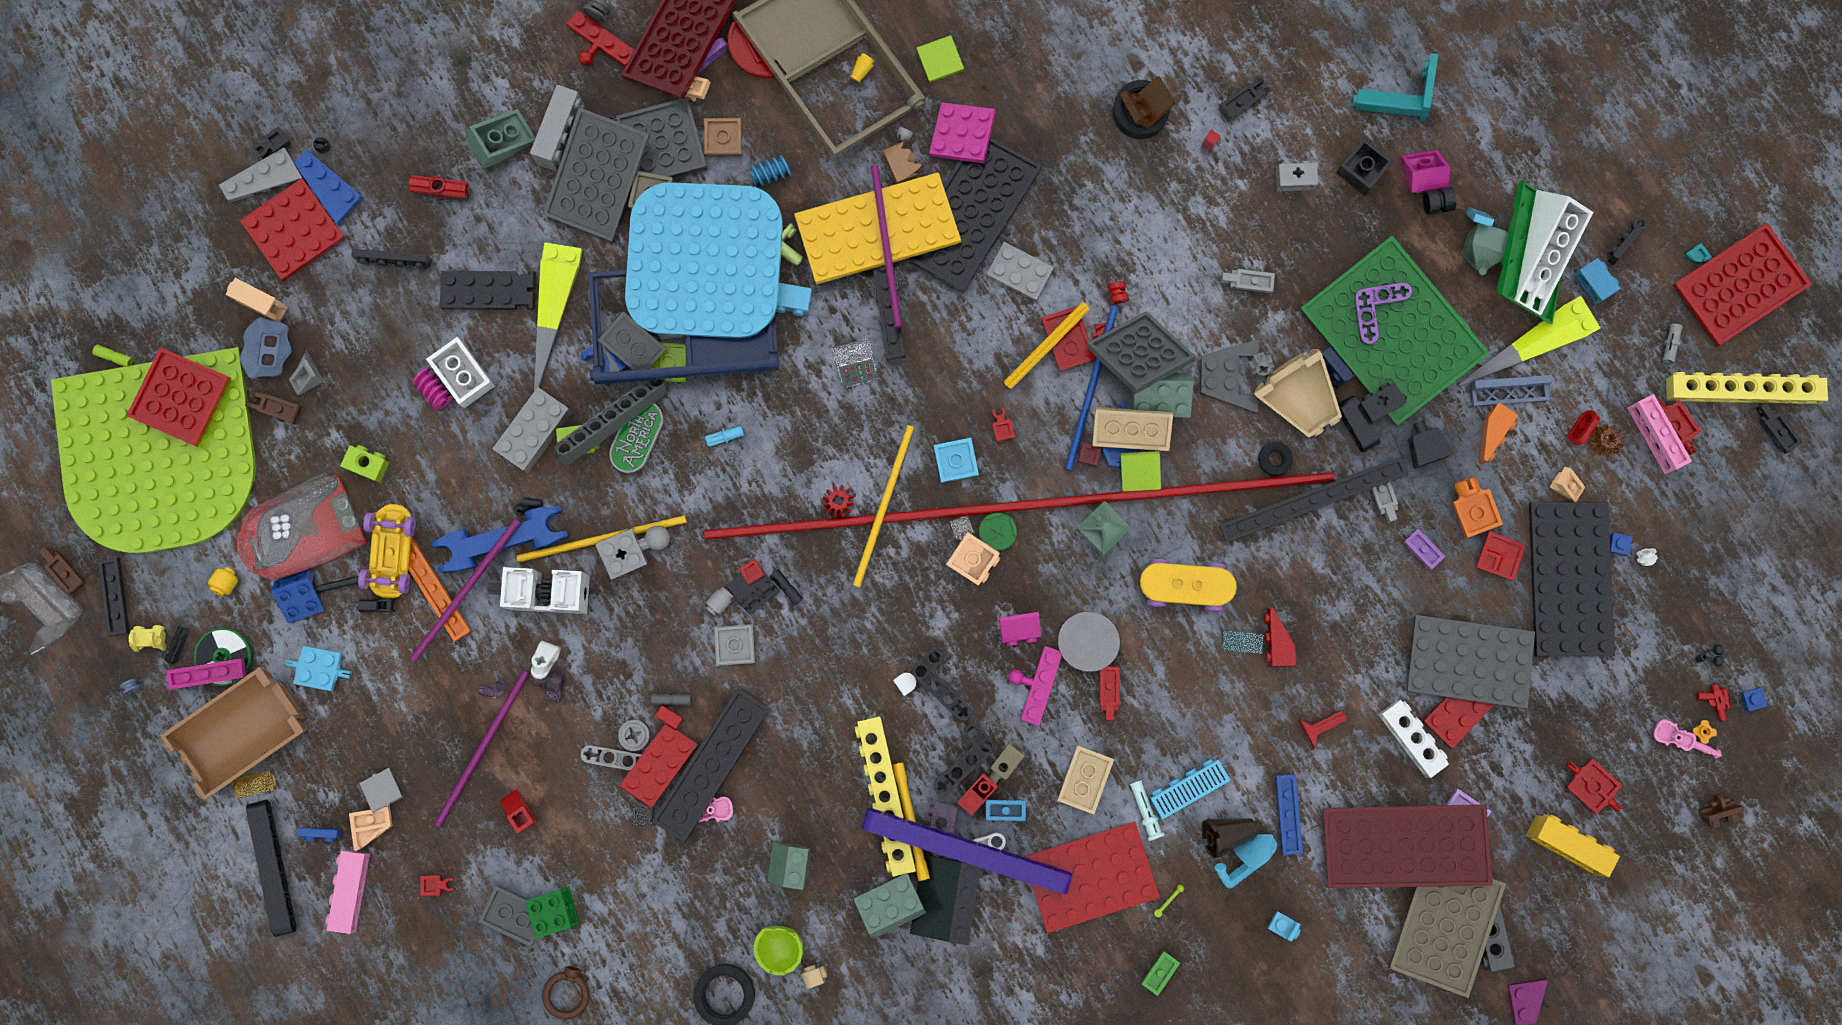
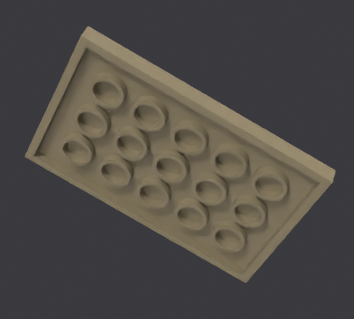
M1492 878L1493 886L1416 887L1390 969L1469 998L1506 883Z

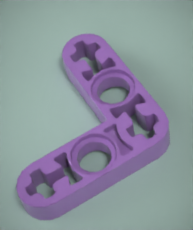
M1397 283L1361 289L1357 292L1355 304L1360 338L1363 343L1371 345L1377 341L1379 336L1374 305L1407 300L1412 294L1409 284ZM1401 287L1404 290H1408L1405 297H1402L1401 294H1395L1394 297L1396 299H1392L1391 288H1394V292L1399 291ZM1386 290L1389 293L1388 299H1379L1378 292ZM1362 293H1365V296H1369V299L1366 300V305H1371V308L1360 310L1359 307H1363V301L1359 300L1358 297H1361ZM1370 312L1372 320L1364 322L1361 318L1362 313ZM1374 324V327H1370V332L1375 334V336L1372 337V341H1369L1368 338L1364 337L1367 334V327L1363 329L1362 325Z

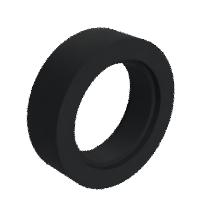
M1132 81L1123 86L1115 98L1113 119L1118 129L1128 137L1134 139L1151 138L1157 135L1167 122L1170 110L1150 128L1133 124L1124 114V101L1120 95L1125 90L1132 94H1138L1151 81Z
M720 964L710 968L699 978L694 989L696 1010L711 1025H735L739 1023L749 1013L755 999L754 984L750 976L743 969L732 964ZM718 976H730L736 979L743 989L744 998L742 1005L732 1014H718L706 1002L705 992L707 985Z

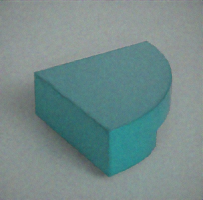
M1702 243L1684 254L1688 260L1695 263H1704L1712 259V256Z

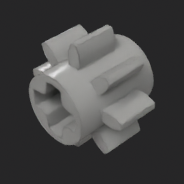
M1263 352L1253 355V361H1249L1252 373H1258L1260 377L1270 374L1271 368H1274L1271 355L1266 356Z

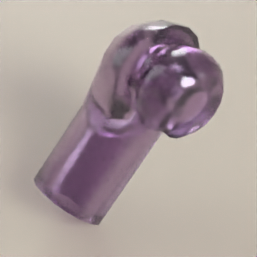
M498 680L497 684L493 687L481 685L479 695L498 698L506 692L508 686L504 680Z

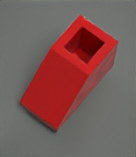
M983 773L957 803L972 816L998 786Z
M518 789L500 800L505 815L517 834L524 832L539 822Z

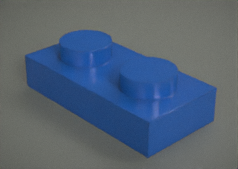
M302 827L298 828L297 836H304V840H316V837H323V841L335 842L336 838L343 837V829Z

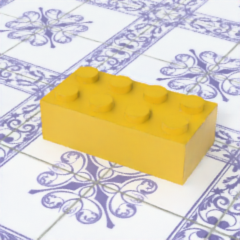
M1546 814L1535 816L1525 835L1526 837L1594 875L1610 877L1620 857L1614 853L1615 850L1605 844L1603 846L1597 844V839L1587 834L1585 836L1579 834V829L1574 826L1561 824L1562 820L1556 816H1548Z

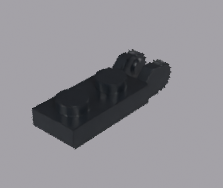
M1263 78L1248 84L1219 105V108L1229 121L1260 101L1261 98L1271 91L1269 87L1264 88L1259 93L1255 91L1257 87L1263 84Z

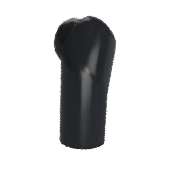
M524 498L515 506L514 511L519 516L524 515V512L529 511L531 508L542 507L543 500Z

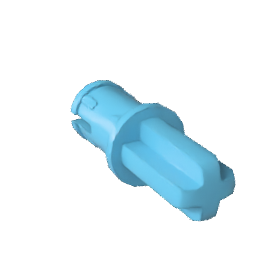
M741 425L726 430L723 428L720 432L707 435L705 439L708 446H713L723 442L728 443L729 440L741 436L743 437L744 433Z

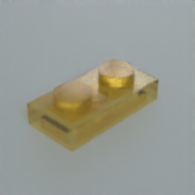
M273 770L240 777L232 781L236 799L276 789Z

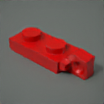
M1107 666L1099 670L1100 708L1105 710V721H1113L1114 711H1118L1120 706V667Z

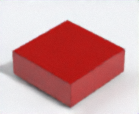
M756 559L738 568L748 585L765 576Z

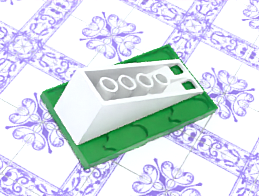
M1520 181L1513 204L1514 212L1508 230L1509 238L1501 264L1503 268L1497 291L1500 296L1513 302L1515 305L1525 309L1539 319L1553 324L1562 273L1593 212L1569 196L1536 190L1527 183Z

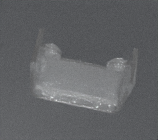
M28 562L0 575V600L7 604L21 601L45 625L35 634L28 651L30 654L55 643L80 618L82 607L39 564Z

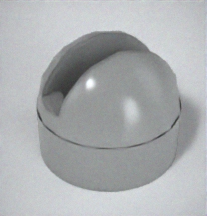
M899 127L897 139L901 142L907 139L910 140L913 132Z

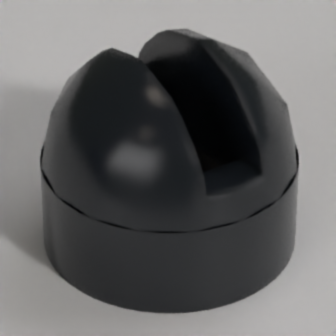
M319 137L314 140L313 146L318 153L324 154L329 151L330 144L325 138Z

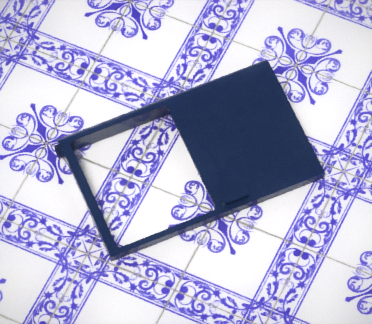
M627 269L589 272L594 357L593 370H590V380L594 381L595 385L779 370L776 318L774 316L770 324L762 329L761 332L746 338L685 336L687 366L604 372L602 343L597 340L601 335L598 280L601 278L626 277Z

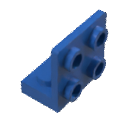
M312 569L274 581L271 592L287 623L324 611V606L312 584L314 578Z

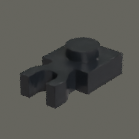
M277 127L263 136L265 140L263 143H257L253 147L257 151L264 148V151L259 154L264 159L268 157L271 151L275 153L291 143L283 131Z

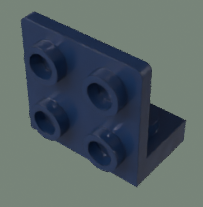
M1332 346L1325 351H1321L1332 387L1335 386L1338 389L1355 376Z

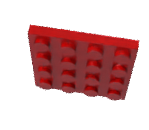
M303 178L240 220L282 281H285L346 239Z
M160 347L126 416L198 447L231 378Z

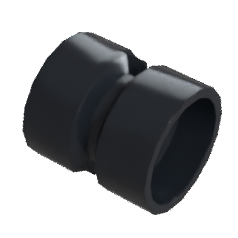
M1453 187L1441 188L1439 192L1436 189L1424 191L1423 207L1427 215L1438 214L1440 210L1443 213L1455 211L1457 202Z

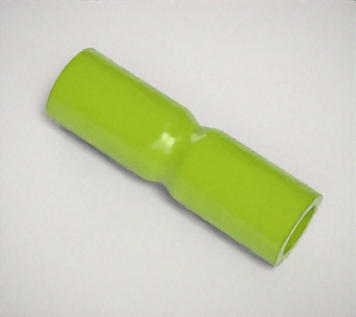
M97 344L93 348V355L121 366H132L134 362L132 357L114 352Z

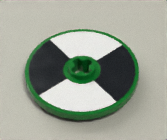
M218 628L207 632L197 643L194 652L195 666L244 658L246 674L252 661L251 648L245 637L229 628ZM222 654H226L224 660H220ZM242 678L214 682L210 684L216 686H228L237 683Z

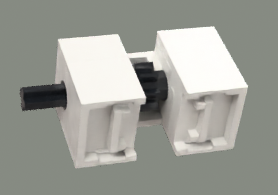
M503 567L502 583H489L487 590L488 594L501 595L500 607L509 610L587 614L590 576L582 571L552 570L553 578L551 581L542 580V573L534 569Z

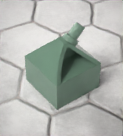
M1478 223L1468 233L1462 255L1473 268L1479 271V274L1485 275L1487 270L1502 262L1509 238L1508 231Z
M1104 501L1075 530L1103 557L1132 528Z

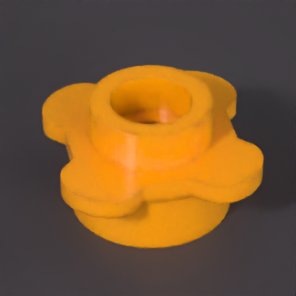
M1702 720L1700 725L1693 728V734L1703 744H1707L1709 739L1717 734L1716 729H1712L1707 720Z

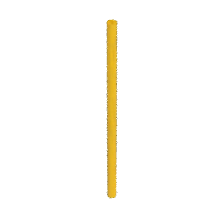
M907 425L853 583L855 587L860 588L914 430L913 426Z
M685 515L633 527L637 535L647 532L653 526L666 528L687 523ZM624 530L516 556L517 561L520 563L595 545L597 542Z

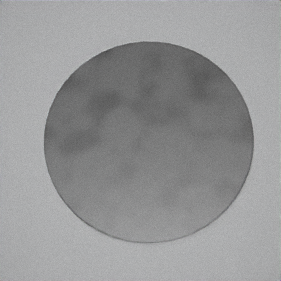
M1081 612L1067 619L1062 625L1058 636V646L1061 655L1071 666L1082 671L1091 672L1101 670L1114 661L1119 651L1120 638L1116 627L1108 618L1095 612Z

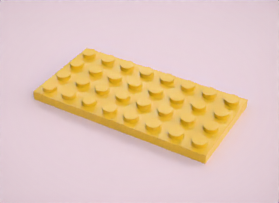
M939 172L882 188L892 262L961 243ZM874 191L794 213L816 285L885 265Z

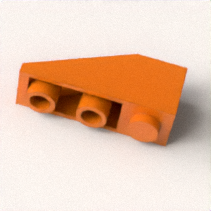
M1500 402L1491 408L1483 420L1478 462L1481 465L1487 461H1492L1496 455L1494 451L1497 446H1502L1507 439L1505 437L1507 431H1511L1517 424L1515 420L1518 414Z

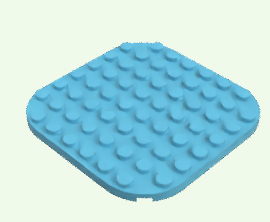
M660 183L644 191L636 200L630 217L625 301L628 312L633 320L643 329L662 335L746 338L761 332L774 318L778 306L783 220L780 209L774 199L759 188L741 185Z

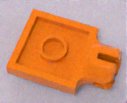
M1469 477L1454 484L1458 498L1452 502L1465 538L1503 525L1490 489L1482 490L1476 477Z

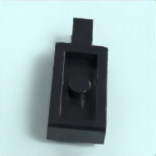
M1638 217L1631 224V232L1627 231L1620 239L1623 243L1620 246L1616 244L1609 254L1612 255L1608 260L1610 264L1615 265L1648 225V222Z
M1768 403L1761 404L1756 408L1761 416L1760 421L1784 454L1803 443L1780 411L1778 412L1775 408L1771 409Z

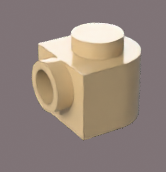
M815 964L804 968L805 972L801 974L806 989L825 983V978L828 977L825 967L820 966L816 968Z

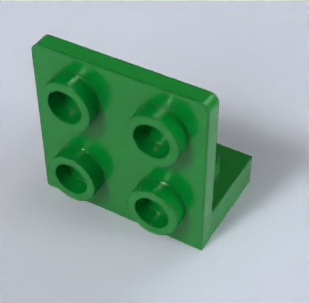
M569 886L525 901L536 939L580 925Z

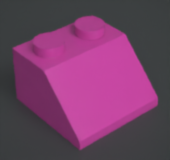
M1438 150L1401 155L1405 182L1412 193H1421L1432 189L1440 190L1441 188L1449 187L1450 166Z
M1039 612L1000 618L999 628L1002 644L1006 643L1007 646L1018 645V641L1026 640V643L1037 642V638L1041 637Z

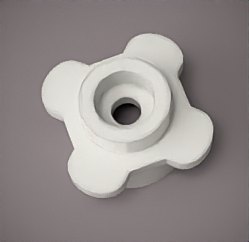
M1651 548L1638 551L1636 553L1639 557L1637 559L1638 563H1641L1643 566L1653 565L1658 558L1655 555L1656 549Z

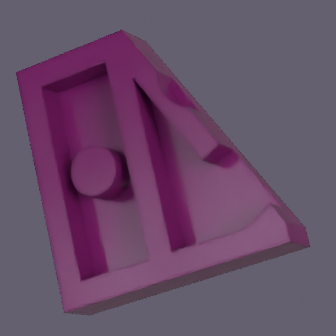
M1547 980L1507 984L1514 1025H1526L1537 1022L1547 987Z

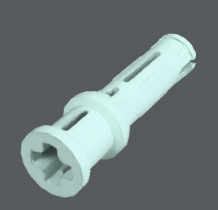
M1142 780L1130 784L1143 817L1141 823L1147 830L1148 841L1164 836L1165 834L1161 831L1158 824L1159 818L1152 811Z

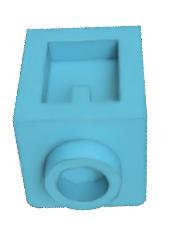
M1276 911L1267 928L1292 942L1293 939H1297L1299 936L1301 924Z

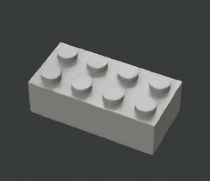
M556 85L530 151L538 166L558 171L578 108L586 109L577 91Z
M537 387L492 449L528 474L557 435L556 428H562L573 412Z

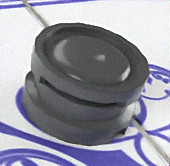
M587 0V4H584L582 10L589 17L599 22H605L607 14L611 12L612 8L604 0Z

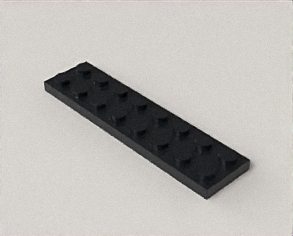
M737 688L651 822L686 843L707 810V807L711 804L767 716L770 708Z

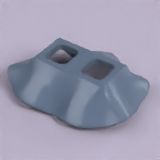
M260 317L247 327L243 335L244 347L240 355V362L248 377L251 379L263 376L273 377L282 373L283 363L292 352L287 337L289 328L286 324ZM267 336L277 337L275 347L265 346ZM265 354L274 355L273 365L262 364Z

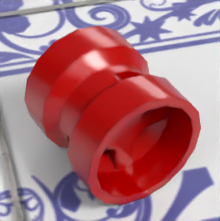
M1117 281L1107 285L1108 292L1111 293L1110 301L1112 305L1122 304L1130 300L1129 295L1125 291L1127 287L1125 281Z

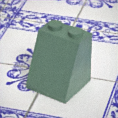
M773 842L767 882L781 887L803 890L807 884L812 847Z

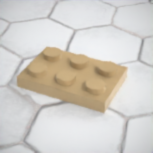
M1077 745L1057 801L1094 815L1114 759Z

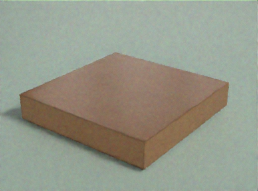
M704 118V156H742V119Z

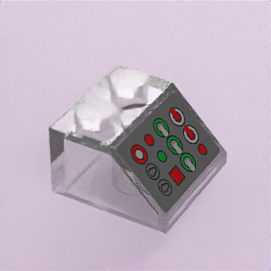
M869 339L832 348L842 389L879 380Z

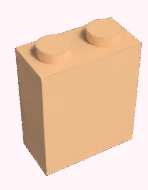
M237 278L228 285L227 296L271 320L280 322L288 308L276 298Z

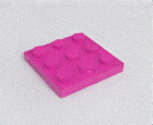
M941 102L929 151L930 157L985 163L996 110Z

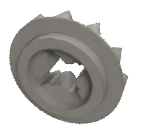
M638 720L625 722L618 733L620 744L629 751L641 750L647 745L650 738L649 729L643 722ZM631 728L634 732H642L637 736L638 743L634 739L627 740L632 735Z

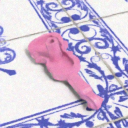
M1662 719L1657 722L1653 729L1654 739L1665 743L1667 746L1670 743H1674L1676 747L1682 748L1685 751L1694 748L1713 755L1716 759L1722 756L1719 749L1714 750L1710 746L1696 741L1695 734L1686 730H1679L1677 723Z
M728 797L714 798L699 823L709 821L711 818H715L717 822L731 819L733 816L731 800Z

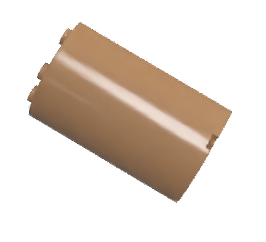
M263 667L257 668L160 735L163 746L171 752L178 751L181 754V761L191 769L192 777L199 781L193 784L196 788L195 793L199 798L203 800L208 799L306 731L307 725L301 721L304 715L298 704L278 679L273 680L270 677L272 673Z

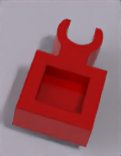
M1001 407L1002 415H996L995 409L992 412L993 417L997 420V422L992 423L996 443L1015 438L1011 419L1005 420V409Z
M442 875L420 876V896L442 895V889L453 891L456 887L450 888L448 882L456 879L451 877L442 881Z

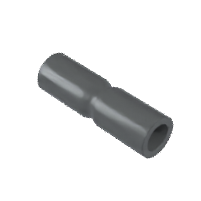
M652 694L651 696L652 705L691 706L692 701L691 694Z

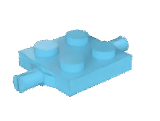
M303 646L298 661L289 659L285 661L287 662L285 667L296 669L293 682L295 685L333 692L335 682L339 677L350 679V675H352V671L341 669L340 663L343 654Z

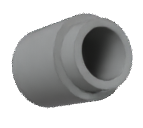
M721 587L720 590L717 589L705 602L708 605L706 609L713 615L716 613L721 615L732 602L733 596L725 588Z

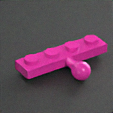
M1047 646L1043 647L1033 679L1023 676L1020 670L1015 669L1009 673L1008 679L1011 684L1019 685L1022 683L1031 686L1020 720L1037 726L1040 725L1062 657L1060 651Z

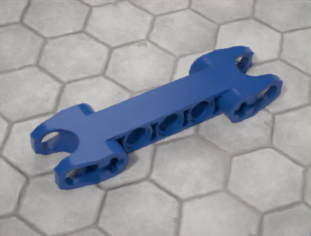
M539 507L524 512L526 521L521 522L501 550L532 542L534 550L552 546L570 537L567 531L552 532L549 528L551 517L563 512L562 507ZM509 526L472 537L468 536L467 529L448 533L431 542L432 548L448 547L452 552L451 560L438 567L439 573L465 571L477 567L475 558L487 555Z

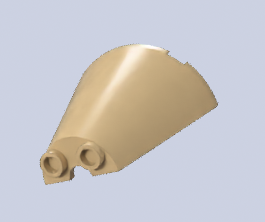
M1312 349L1310 351L1311 354L1307 355L1304 352L1287 361L1266 377L1267 382L1265 384L1260 383L1254 392L1256 397L1308 437L1321 434L1324 431V426L1327 424L1333 426L1342 417L1322 353L1319 349Z

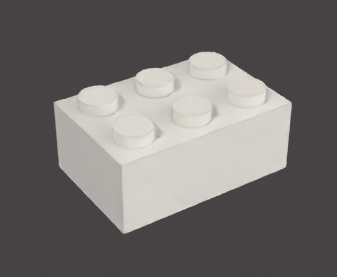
M458 337L426 359L458 404L463 408H466L495 387L467 346Z

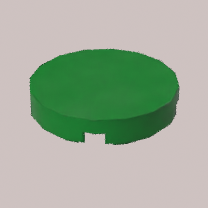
M992 513L986 516L979 527L980 540L997 551L1009 548L1014 543L1017 535V528L1013 519L1003 513Z

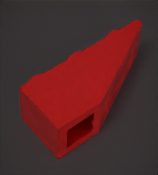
M1268 608L1267 612H1264V623L1267 624L1268 632H1265V643H1268V651H1266L1265 655L1266 663H1269V667L1296 666L1295 645L1274 608Z

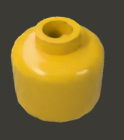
M228 567L216 569L208 580L209 590L220 597L230 595L238 583V579L235 576L236 572Z

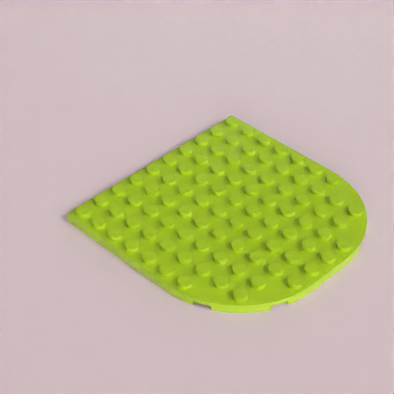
M236 347L184 356V358L231 378L198 447L126 416L152 362L51 379L65 500L73 519L91 539L105 547L121 552L152 553L205 542L222 530H226L239 517L250 499V492L256 476V460L249 407L245 406L248 398L244 369L240 362L241 348Z

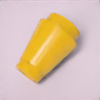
M862 53L857 57L850 77L860 83L873 68L874 60Z

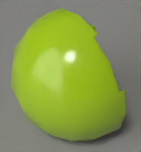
M769 926L762 929L756 936L753 945L754 956L758 965L773 975H786L794 971L800 964L804 952L803 941L794 929L784 926Z

